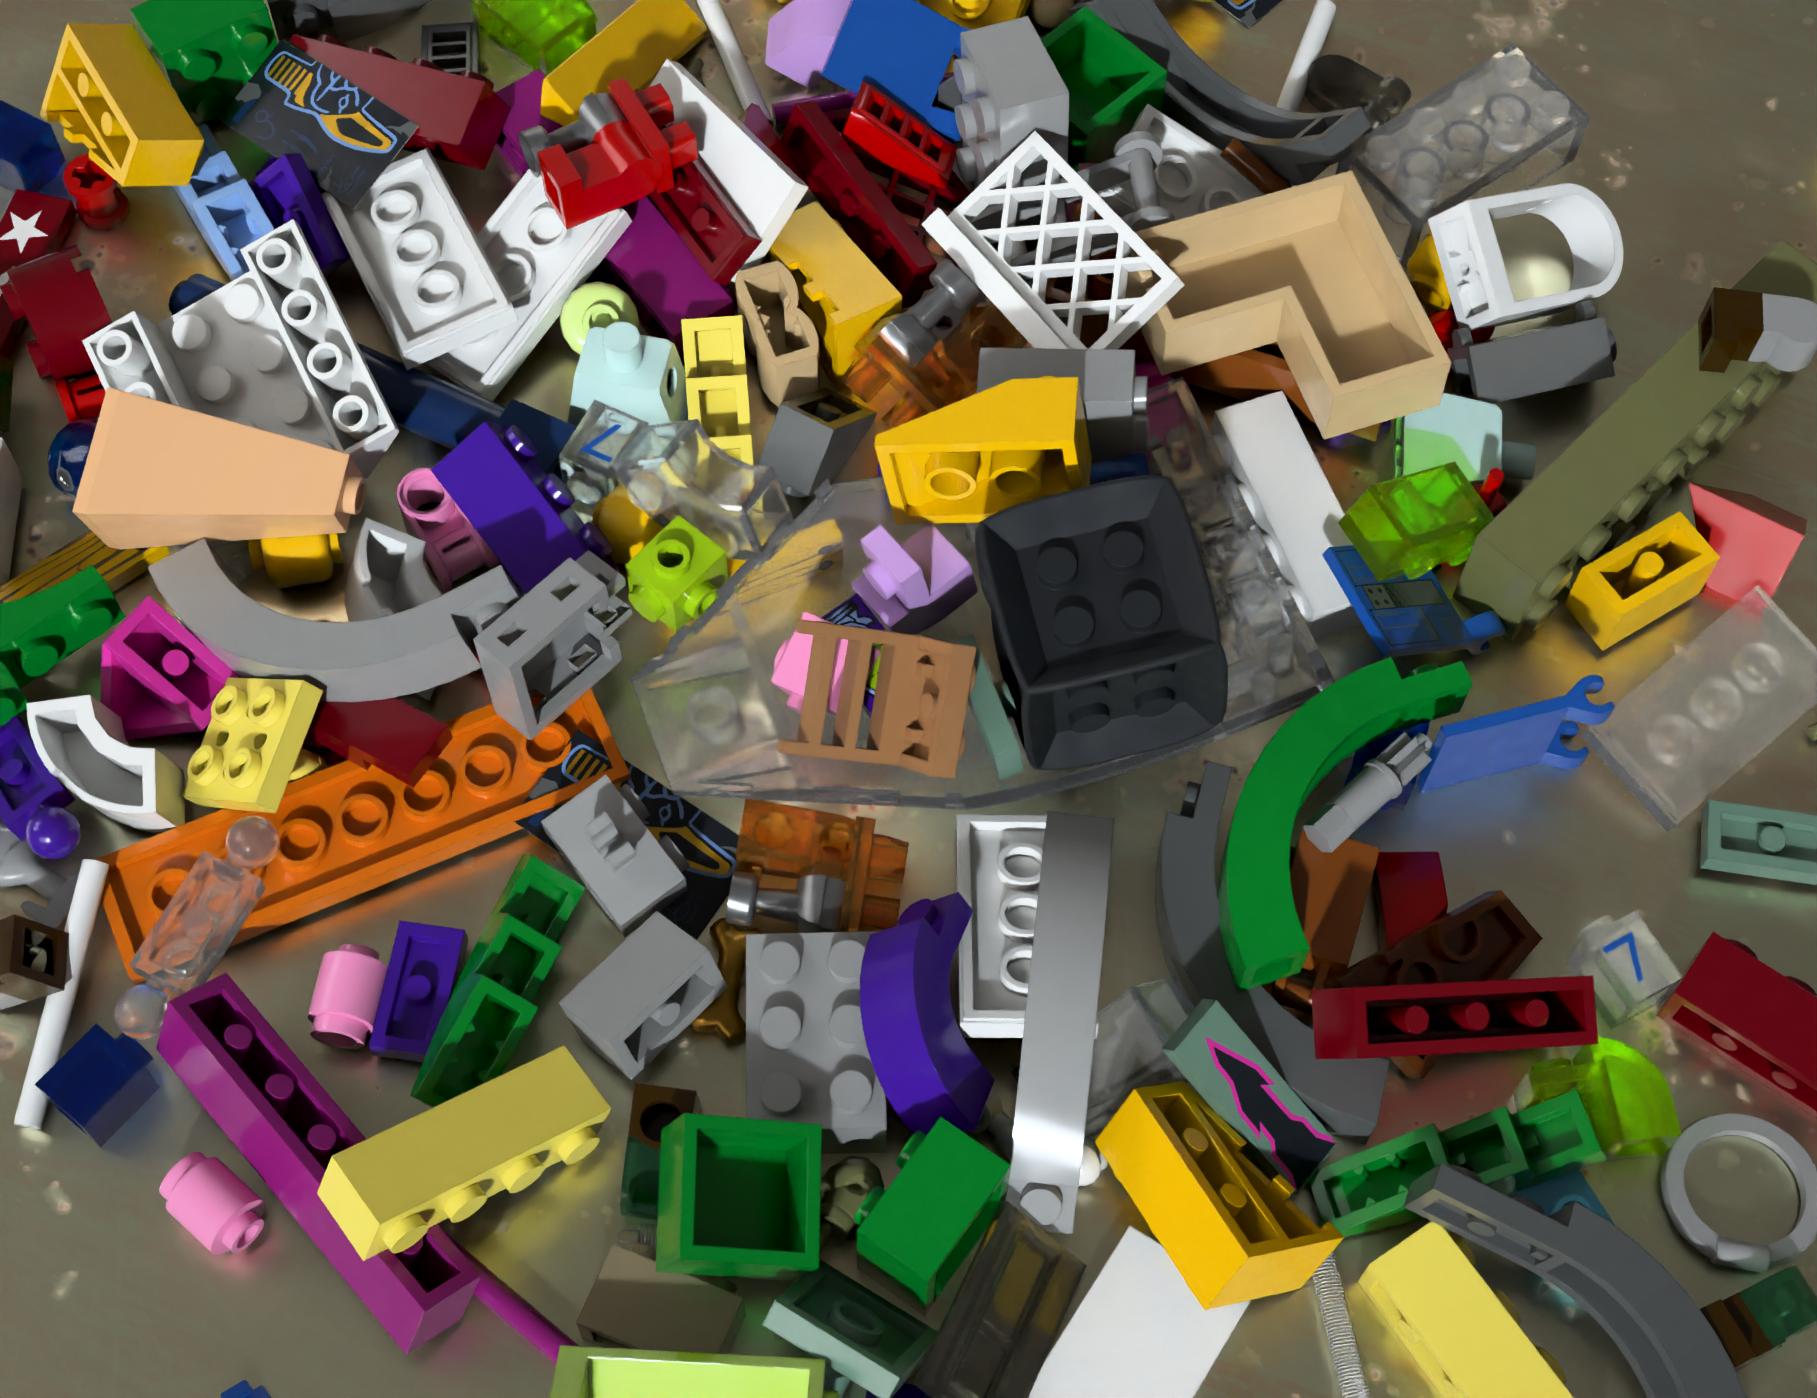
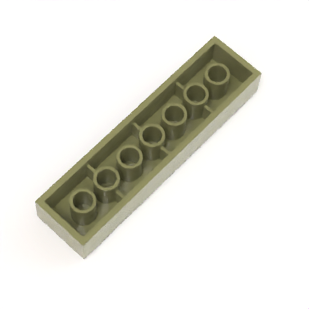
M1782 239L1731 289L1799 297L1817 304V263ZM1697 321L1477 535L1452 597L1475 615L1487 611H1495L1507 630L1502 637L1508 642H1511L1526 626L1533 631L1537 630L1557 607L1558 601L1554 598L1565 587L1571 591L1581 568L1593 562V559L1603 549L1610 552L1622 545L1635 527L1631 521L1640 512H1643L1648 517L1651 516L1672 491V487L1668 484L1677 475H1680L1685 480L1688 479L1707 457L1709 450L1705 447L1714 438L1724 443L1745 418V414L1741 411L1750 402L1756 407H1760L1771 396L1781 381L1778 375L1783 370L1776 369L1763 361L1759 363L1731 360L1725 373L1700 371Z

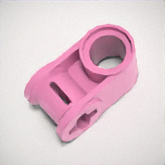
M419 468L409 472L402 478L397 487L396 496L407 534L426 541L423 563L442 593H445L452 589V582L483 565L491 569L499 565V559L432 473V468ZM429 502L440 504L434 510H416L421 505Z

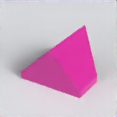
M147 596L102 643L100 702L121 717L126 740L202 731L211 721L213 701L219 691L224 688L227 678H241L150 596Z

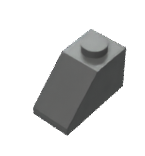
M826 387L782 402L755 470L773 478L772 485L781 492L791 496L805 497L806 495L810 496L826 489L833 484L874 423L877 412Z

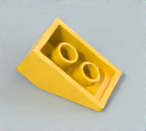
M1042 376L1039 378L1011 379L882 432L875 437L874 446L896 524L979 523L987 517L1019 503L1090 485L1092 457L1078 377Z

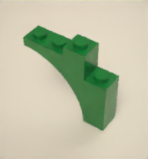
M92 565L45 590L0 604V727L27 708L26 703L29 702L21 691L22 687L38 676L48 672L57 663L91 640L101 636L109 628L125 618L106 580Z

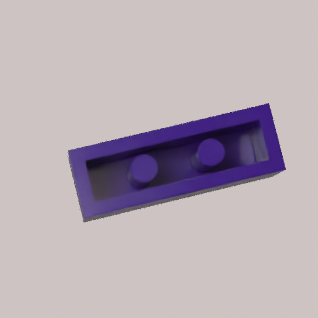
M485 421L431 469L438 481L525 594L569 557L576 561L588 550L617 572L620 570L608 555L613 551V548L607 537L594 524L590 522L583 523L571 507L575 502L572 492L554 474L546 475L533 458L538 454L536 446L517 426L512 425L509 427Z

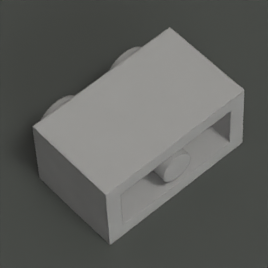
M656 911L640 927L628 934L623 942L591 973L579 980L559 1004L580 1039L632 1080L720 996L728 986L709 949Z

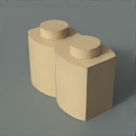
M776 260L737 272L738 316L742 315L744 345L757 358L758 379L765 395L773 404L779 407L782 402L819 390L818 335L810 318L799 309L798 288L790 271L781 262Z

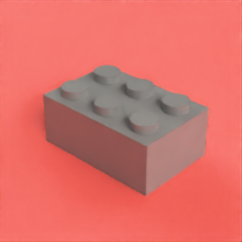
M1026 16L961 32V58L954 60L953 68L958 89L962 94V104L955 106V119L958 131L963 139V148L956 150L957 166L963 182H972L976 189L1034 131L1068 164L1069 91L1029 17ZM1041 154L1022 172L1020 187L1045 185L1048 161ZM1065 204L1066 216H1067V204ZM1041 214L1015 224V227L1040 225Z
M879 931L746 934V1118L822 1124L821 1154L886 1153V1095L877 1078L867 1049L862 1026L859 995L860 973L865 948L870 934Z

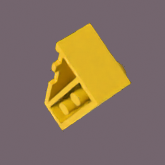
M67 23L39 115L47 122H59L64 127V137L71 143L85 144L89 148V158L123 187L189 185L196 162L203 154L204 138L134 25Z
M817 201L794 210L760 265L778 260L794 277L799 294V309L810 318L817 331L819 363L837 392H840L893 368L885 360V357L866 341V338L871 330L880 322L879 320L889 314L902 313V295L844 232L841 224L836 219H832Z
M1184 1081L1134 1088L1094 1141L1112 1168L1114 1175L1122 1183L1148 1223L1150 1230L1158 1238L1184 1278L1188 1288L1195 1295L1204 1310L1301 1289L1345 1238L1329 1221L1321 1229L1314 1224L1289 1199L1296 1189L1280 1174L1270 1181L1240 1152L1247 1142Z

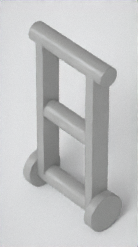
M1135 131L1124 135L1114 147V158L1076 172L1095 192L1131 179L1136 212L1120 218L1134 232L1175 221L1171 211L1160 207L1154 169L1161 163L1163 152L1160 140L1150 132ZM1064 178L1059 180V184L1068 183ZM1082 197L1057 198L1054 223H1066L1065 204ZM1043 200L1018 202L1016 223L1041 214ZM1004 203L986 207L971 222L977 230L1001 228ZM1118 234L1092 235L1090 257L1117 247ZM1078 236L1052 238L1049 264L1075 262ZM1037 249L1011 259V267L1035 265ZM957 264V267L972 281V279ZM974 282L973 284L977 287L979 294L968 304L967 309H978L985 303L986 295Z

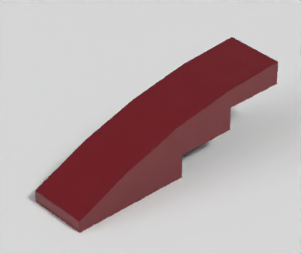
M394 697L362 702L319 701L303 743L320 753L329 748L365 770L374 765L414 788L453 737L448 725Z

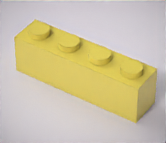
M564 1045L332 1155L317 1194L363 1261L388 1248L392 1253H399L418 1242L428 1229L447 1218L452 1223L460 1222L478 1211L485 1204L488 1197L506 1188L510 1193H516L525 1189L541 1176L545 1168L561 1160L566 1165H570L583 1159L598 1145L600 1138L597 1135L611 1107Z
M1431 1221L1371 1262L1360 1277L1359 1285L1444 1398H1574L1564 1386L1567 1382L1566 1376L1557 1360L1544 1348L1539 1347L1536 1349L1518 1326L1521 1324V1319L1514 1304L1499 1289L1494 1288L1491 1290L1474 1268L1476 1266L1474 1254L1460 1235L1452 1231L1447 1232L1444 1227Z

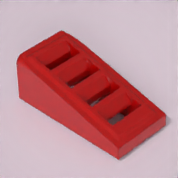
M862 81L841 133V136L852 151L941 189L946 188L958 148L874 86Z

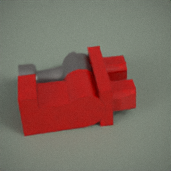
M624 77L608 83L610 93L604 92L594 95L591 92L587 95L579 108L578 120L549 134L539 125L518 133L521 150L529 169L536 178L542 176L545 196L567 230L642 199L654 190L660 194L675 188L672 169L698 159L696 137L686 121L661 130L658 129V127L675 121L673 105L661 83L634 93Z

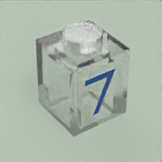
M594 400L559 454L563 482L572 492L573 496L584 503L596 505L601 498L607 497L609 492L622 484L634 486L653 455L649 423Z
M1637 911L1616 922L1612 920L1610 915H1606L1586 926L1576 935L1579 944L1566 963L1573 976L1593 975L1596 1009L1611 1030L1665 1001L1683 978Z

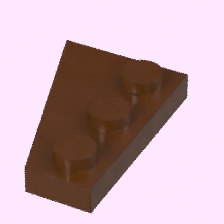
M1502 890L1489 891L1323 982L1329 989L1508 980L1543 938ZM1444 1054L1390 1058L1408 1079H1423Z

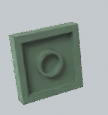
M822 1260L819 1262L818 1269L802 1276L774 1300L762 1324L815 1359H826L825 1390L839 1391V1398H842L851 1380L879 1398H892L929 1357L941 1335L938 1331Z

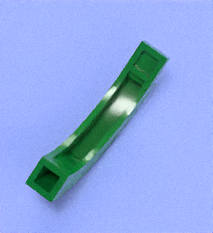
M1392 657L1362 667L1333 682L1305 702L1283 723L1264 747L1246 779L1237 802L1220 867L1218 890L1220 931L1226 961L1237 993L1300 973L1310 947L1294 904L1289 866L1291 835L1295 818L1308 796L1338 763L1363 746L1394 732L1460 712L1473 684L1463 661L1439 667L1436 663L1424 664L1408 672L1403 679Z

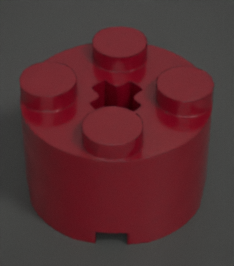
M77 244L6 270L11 282L0 285L14 321L26 317L36 339L25 343L40 378L52 374L55 381L64 377L70 380L95 370L82 340L112 324V320L89 268L76 272L71 262L72 259L82 255Z

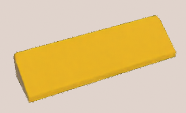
M637 0L544 78L540 115L563 126L579 119V108L587 95L591 92L594 95L604 92L610 93L608 83L623 77L633 91L636 88L646 89L653 82L665 60L670 59L677 62L707 35L708 27L684 0Z

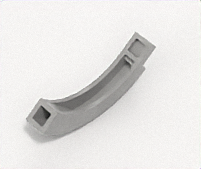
M205 537L148 566V570L159 592L176 615L199 641L235 673L243 678L304 680L323 690L320 701L326 702L373 701L418 693L451 682L482 668L474 650L475 644L473 639L522 598L502 565H499L442 596L393 615L351 622H320L300 619L276 612L242 593L232 571Z
M1047 811L1011 1145V1170L1003 1225L1005 1227L1073 1234L1098 1008L1114 818Z

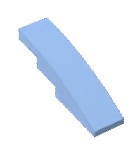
M203 124L198 127L204 138L203 154L196 162L189 185L173 187L231 281L250 271L240 249L275 229L246 179H241L226 151L220 149L208 126Z

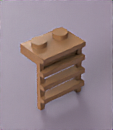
M798 619L796 632L813 635L797 740L779 738L777 752L790 755L901 766L931 777L955 779L958 760L961 758L965 748V731L963 727L968 696L973 690L976 681V667L974 664L976 647L926 635ZM837 639H846L848 644L832 744L821 743ZM872 643L883 644L866 748L856 747Z

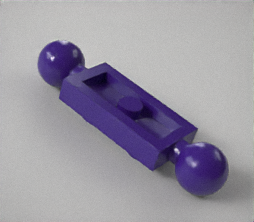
M16 715L0 727V817L6 827L21 841L26 838L30 849L38 856L46 859H60L68 856L76 849L81 838V826L77 817L71 811L65 809L75 801V798L44 765L35 748L29 726Z

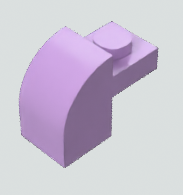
M793 0L768 20L765 65L808 89L816 85L824 78L820 73L851 0Z
M881 524L860 540L868 565L863 568L864 574L850 585L891 631L907 634H917L942 621L978 592L970 563L933 524H926L901 545Z

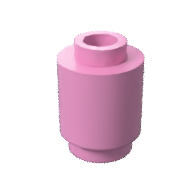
M347 943L340 945L339 951H330L323 955L307 1016L309 1021L313 1023L310 1032L313 1039L325 1045L342 1049H360L364 1046L366 1036L372 1034L388 969L385 963L378 960L379 953L376 950L364 945Z
M193 1152L175 1164L160 1185L159 1192L167 1200L166 1210L214 1255H220L229 1250L233 1253L244 1250L257 1238L263 1229L264 1221L261 1217L265 1210V1202L216 1157L206 1158L201 1152Z

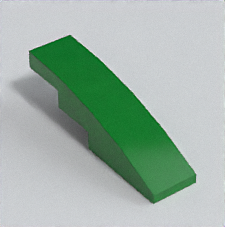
M522 855L458 979L431 1040L411 1091V1097L433 1108L502 1075L539 1008L532 1004V1001L563 947L556 943L586 887L534 855Z
M1575 1089L1514 1114H1511L1507 1107L1503 1106L1443 1131H1440L1434 1123L1321 1167L1312 1175L1309 1183L1323 1225L1329 1221L1344 1237L1423 1219L1424 1217L1403 1207L1412 1181L1441 1163L1469 1169L1482 1179V1184L1506 1195L1604 1161L1607 1157L1583 1097Z

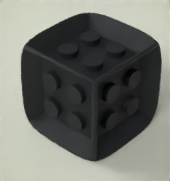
M1159 475L1135 476L1084 486L1019 503L1001 510L979 523L975 532V550L981 587L985 599L991 608L994 644L1002 677L1009 688L1018 714L1017 717H1014L1016 728L1027 759L1034 769L1063 770L1079 768L1160 749L1199 736L1214 728L1223 720L1228 697V664L1226 654L1221 645L1216 603L1190 517L1180 493L1169 477Z

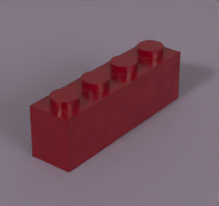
M320 34L317 40L292 35L289 42L291 45L419 126L402 147V150L417 153L429 148L434 158L485 171L510 110V107L493 90L494 83L491 80L470 70H462L460 75L448 73L438 65L421 58H414L412 63L399 61L388 52L373 46H366L364 52L351 49L342 41L328 35Z
M1712 932L1695 954L1656 1016L1817 1118L1816 992L1802 980L1791 976H1783L1759 961L1756 954L1745 944L1733 939H1724L1715 932Z
M1593 975L1311 990L1315 1059H1366L1599 1044Z

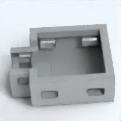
M589 550L576 561L569 557L473 639L495 713L530 741L623 660L619 641L610 634L633 615L631 607L615 596L626 585L625 577ZM609 611L613 616L603 624L598 619ZM586 651L593 655L579 668L573 665ZM537 695L542 700L533 707L531 699Z

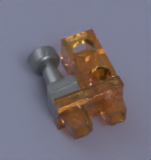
M946 259L930 274L929 279L934 286L932 290L905 313L889 314L879 320L880 322L871 332L865 334L853 346L860 354L852 361L841 378L842 382L866 403H869L887 383L902 396L881 419L889 429L976 394L980 348H1023L1028 343L1024 336L993 302L976 301L960 318L962 321L943 341L936 336L932 329L951 305L958 309H964L979 294L973 282L958 267Z
M746 797L736 850V866L733 871L729 891L726 923L749 926L753 922L754 914L794 923L799 933L871 932L897 926L901 899L865 894L867 878L903 883L909 842L886 835L874 834L876 819L856 816L855 821L839 814ZM762 874L797 879L796 890L759 888V880H761Z

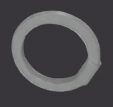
M1714 1114L1698 1119L1686 1126L1669 1145L1664 1155L1660 1174L1661 1192L1665 1207L1681 1235L1694 1248L1709 1257L1711 1263L1766 1273L1768 1269L1781 1266L1797 1258L1816 1238L1817 1168L1809 1154L1797 1140L1780 1127L1761 1118L1746 1114ZM1725 1135L1751 1138L1774 1150L1790 1167L1800 1191V1214L1792 1232L1776 1242L1762 1245L1726 1238L1709 1228L1694 1211L1685 1190V1166L1691 1152L1701 1143L1711 1138Z

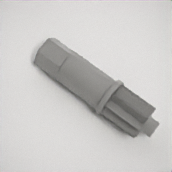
M1404 731L1375 759L1368 760L1364 764L1363 770L1303 824L1307 839L1321 852L1332 853L1391 798H1397L1402 793V788L1432 761L1426 754L1433 746L1431 740L1420 732L1411 739Z

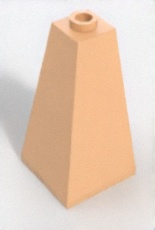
M107 387L72 512L108 547L120 550L188 545L204 537L209 543L346 533L351 514L358 515L363 507L366 495V479L361 477V471L348 453Z

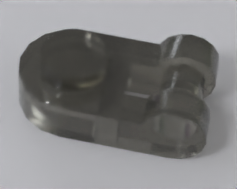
M1329 54L1319 57L1311 63L1307 71L1305 96L1309 103L1322 112L1361 106L1371 125V128L1362 135L1369 138H1377L1390 124V114L1400 112L1410 100L1411 91L1409 86L1396 76L1384 78L1350 58ZM1362 97L1367 101L1363 103L1359 99Z

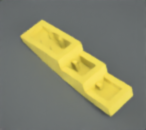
M742 315L681 319L696 528L724 549L726 554L760 542Z

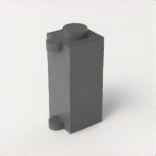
M1591 300L1576 304V320L1479 342L1473 343L1471 332L1467 327L1455 329L1452 333L1453 347L1447 349L1449 359L1452 362L1451 371L1456 395L1492 404L1615 376L1613 362L1617 356L1615 337L1606 326L1605 317H1597L1595 305Z

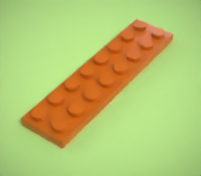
M590 688L531 741L496 714L493 704L443 722L448 725L453 738L414 788L374 765L365 770L350 760H346L288 783L276 813L222 809L94 859L109 864L101 901L129 978L134 985L523 829L514 821L570 801L605 774L614 785L631 779L629 770L592 689ZM536 695L531 699L532 706L537 705L542 699ZM578 729L602 744L612 766L611 769L522 804L548 768L559 765L568 757L571 750V742L567 746L566 744Z

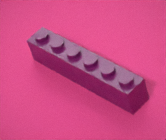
M540 69L495 92L510 107L495 146L521 178L528 171L529 167L521 150L518 133L537 125L542 126L548 134L563 127V125L540 115L542 83L546 77ZM645 196L642 199L620 207L628 213L632 222L600 262L596 270L606 283L617 286L629 295L637 308L639 323L650 336L667 339L675 344L684 366L681 319L735 316L734 310L737 309V299L729 284L725 286L711 280L655 202Z
M224 973L169 1000L156 1050L406 1355L460 1321L481 1275L438 1224L430 1227L418 1242L402 1252L392 1253L388 1248L363 1261L318 1196L317 1191L332 1155L366 1140V1138L231 977Z

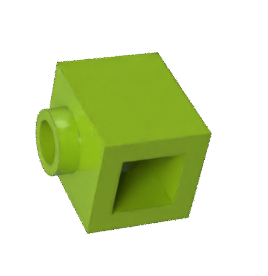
M677 515L625 565L630 592L628 597L633 607L647 620L657 622L660 619L676 633L692 618L698 620L704 617L715 605L720 590L728 583L726 551L680 515Z

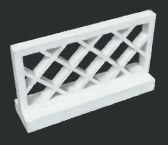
M1036 131L948 216L938 207L921 224L1034 348L1088 349L1080 341L1083 316L1109 314L1107 331L1089 349L1118 350L1185 286L1180 278ZM1041 154L1048 161L1045 185L1020 187L1022 172ZM1060 175H1061L1068 183H1060V184H1059ZM1077 196L1083 198L1080 221L1054 223L1057 198ZM1043 200L1040 225L1015 227L1018 202ZM1004 203L1001 228L977 230L971 222L989 204ZM1095 211H1096L1103 219L1094 220ZM1118 234L1116 259L1089 261L1092 235ZM1078 236L1075 262L1049 264L1052 238ZM1038 239L1035 265L1011 267L1013 241ZM990 243H999L998 251ZM1131 248L1140 257H1130ZM1153 270L1161 278L1143 297L1125 298L1128 272ZM1114 273L1111 300L1085 301L1087 275ZM1073 276L1070 302L1046 304L1047 278ZM1033 279L1032 288L1024 280ZM1059 317H1068L1067 326Z

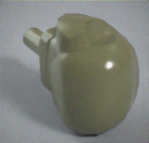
M856 1156L847 1157L831 1166L825 1175L821 1177L819 1254L831 1236L840 1239L847 1238L854 1226L857 1225L854 1222L855 1214L868 1194L877 1185L883 1189L885 1188L880 1169L870 1159Z

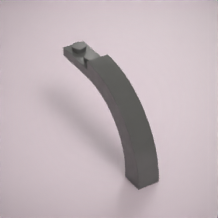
M1441 1163L1411 1182L1404 1208L1532 1271L1574 1299L1600 1324L1616 1343L1631 1365L1647 1398H1747L1733 1363L1714 1329L1693 1299L1668 1270L1649 1252L1605 1218L1577 1202H1573L1552 1215L1546 1216L1543 1208L1535 1202L1521 1197H1508L1482 1184V1179L1473 1171L1455 1165H1444Z

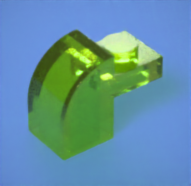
M1598 1037L1599 1044L1583 1045L1572 1060L1574 1066L1571 1065L1569 1059L1564 1058L1539 1062L1533 1065L1530 1071H1527L1513 1092L1516 1109L1519 1112L1577 1089L1583 1097L1607 1157L1606 1160L1598 1163L1663 1156L1682 1135L1673 1098L1661 1071L1641 1051L1618 1040Z

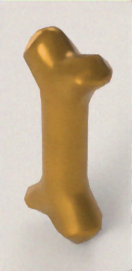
M721 918L713 923L709 934L718 948L717 967L728 988L690 1025L698 1033L716 1031L725 1042L735 1043L746 1034V1024L738 1012L737 1005L746 959V934L763 933L758 928L739 929L735 924L726 923V918Z

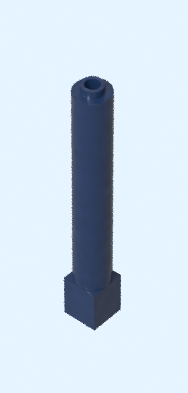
M194 274L175 286L169 299V310L174 315L225 286V284L202 274ZM356 342L397 426L453 450L485 421L509 427L515 425L536 446L538 454L533 458L546 475L552 473L564 484L567 483L581 461L582 455L576 426L515 399H511L507 407H504L415 367L407 370L403 362Z

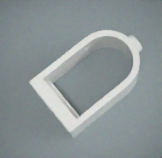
M1564 183L1466 200L1428 219L1459 329L1467 327L1470 332L1563 312L1575 307L1578 302L1592 300L1607 293L1617 282L1622 270L1624 252L1618 224L1603 200L1594 192L1581 185ZM1527 213L1538 214L1553 222L1565 236L1573 256V280L1568 291L1515 302L1491 220Z

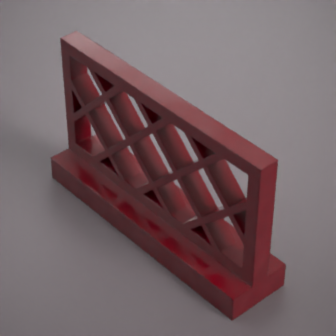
M815 100L795 103L780 142L797 166L811 192L832 219H836L841 224L844 232L902 295V309L912 307L921 299L925 290L934 288L929 277L936 269L938 263L930 252L951 260V263L957 267V263L921 224L937 209V207L933 206L935 198L957 208L971 194L953 169L946 188L941 189L852 151L839 133L843 131L851 107L823 112ZM868 171L889 179L888 186L877 183ZM899 183L926 194L925 202L896 191V184ZM942 210L947 216L950 214V212ZM899 211L920 219L918 227L908 224ZM990 243L998 251L999 243Z

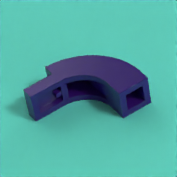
M959 892L932 901L930 899H921L910 905L899 917L897 926L870 934L862 960L859 995L862 1026L867 1049L886 1097L912 1134L919 1129L928 1134L940 1117L963 1132L975 1130L995 1081L964 1040L951 1005L949 990L950 968L973 913L972 908Z

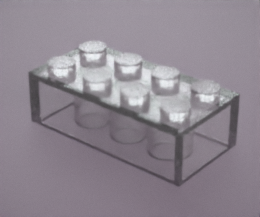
M1512 43L1354 142V151L1338 162L1335 175L1352 170L1400 264L1407 269L1409 258L1431 230L1428 222L1429 218L1466 200L1529 190L1575 160L1591 116Z

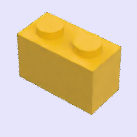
M1679 511L1582 567L1564 605L1603 651L1698 595L1720 556L1682 512Z

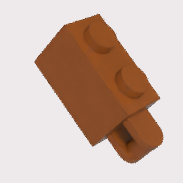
M1303 827L1296 847L1290 846L1291 889L1296 912L1310 947L1300 973L1292 976L1312 981V986L1287 979L1288 977L1274 981L1271 996L1280 1005L1312 1015L1311 990L1324 989V985L1327 986L1323 982L1324 980L1348 968L1379 855V847L1347 838L1332 853L1321 852L1307 839Z

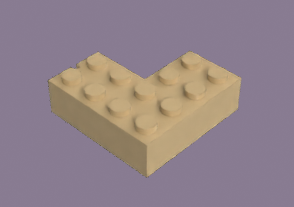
M1352 170L1135 232L1185 284L1142 326V334L1161 375L1277 342L1324 440L1440 405L1452 362ZM1131 248L1130 257H1140ZM1153 270L1128 272L1125 297H1143L1161 278Z

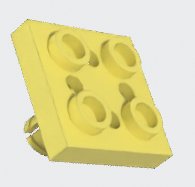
M228 677L224 688L219 691L213 701L211 721L200 748L196 750L189 761L187 768L188 779L180 797L202 807L276 813L288 783L326 769L325 760L322 756L301 748L323 690L304 680Z

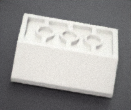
M294 219L240 249L250 269L249 272L157 325L134 310L82 340L105 392L107 387L122 390L348 453L361 471V477L365 479L373 472L400 432L305 236ZM240 541L214 542L209 544L212 547H217ZM191 544L177 545V547L179 550H181Z

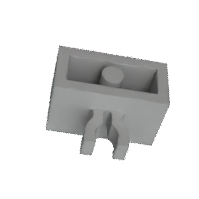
M605 774L542 820L541 823L546 834L560 851L561 855L625 938L632 931L640 927L654 912L661 911L688 891L686 878L681 872L687 869L689 864L678 847L667 835L657 841L642 821L650 816V813L634 790L628 784L617 789Z

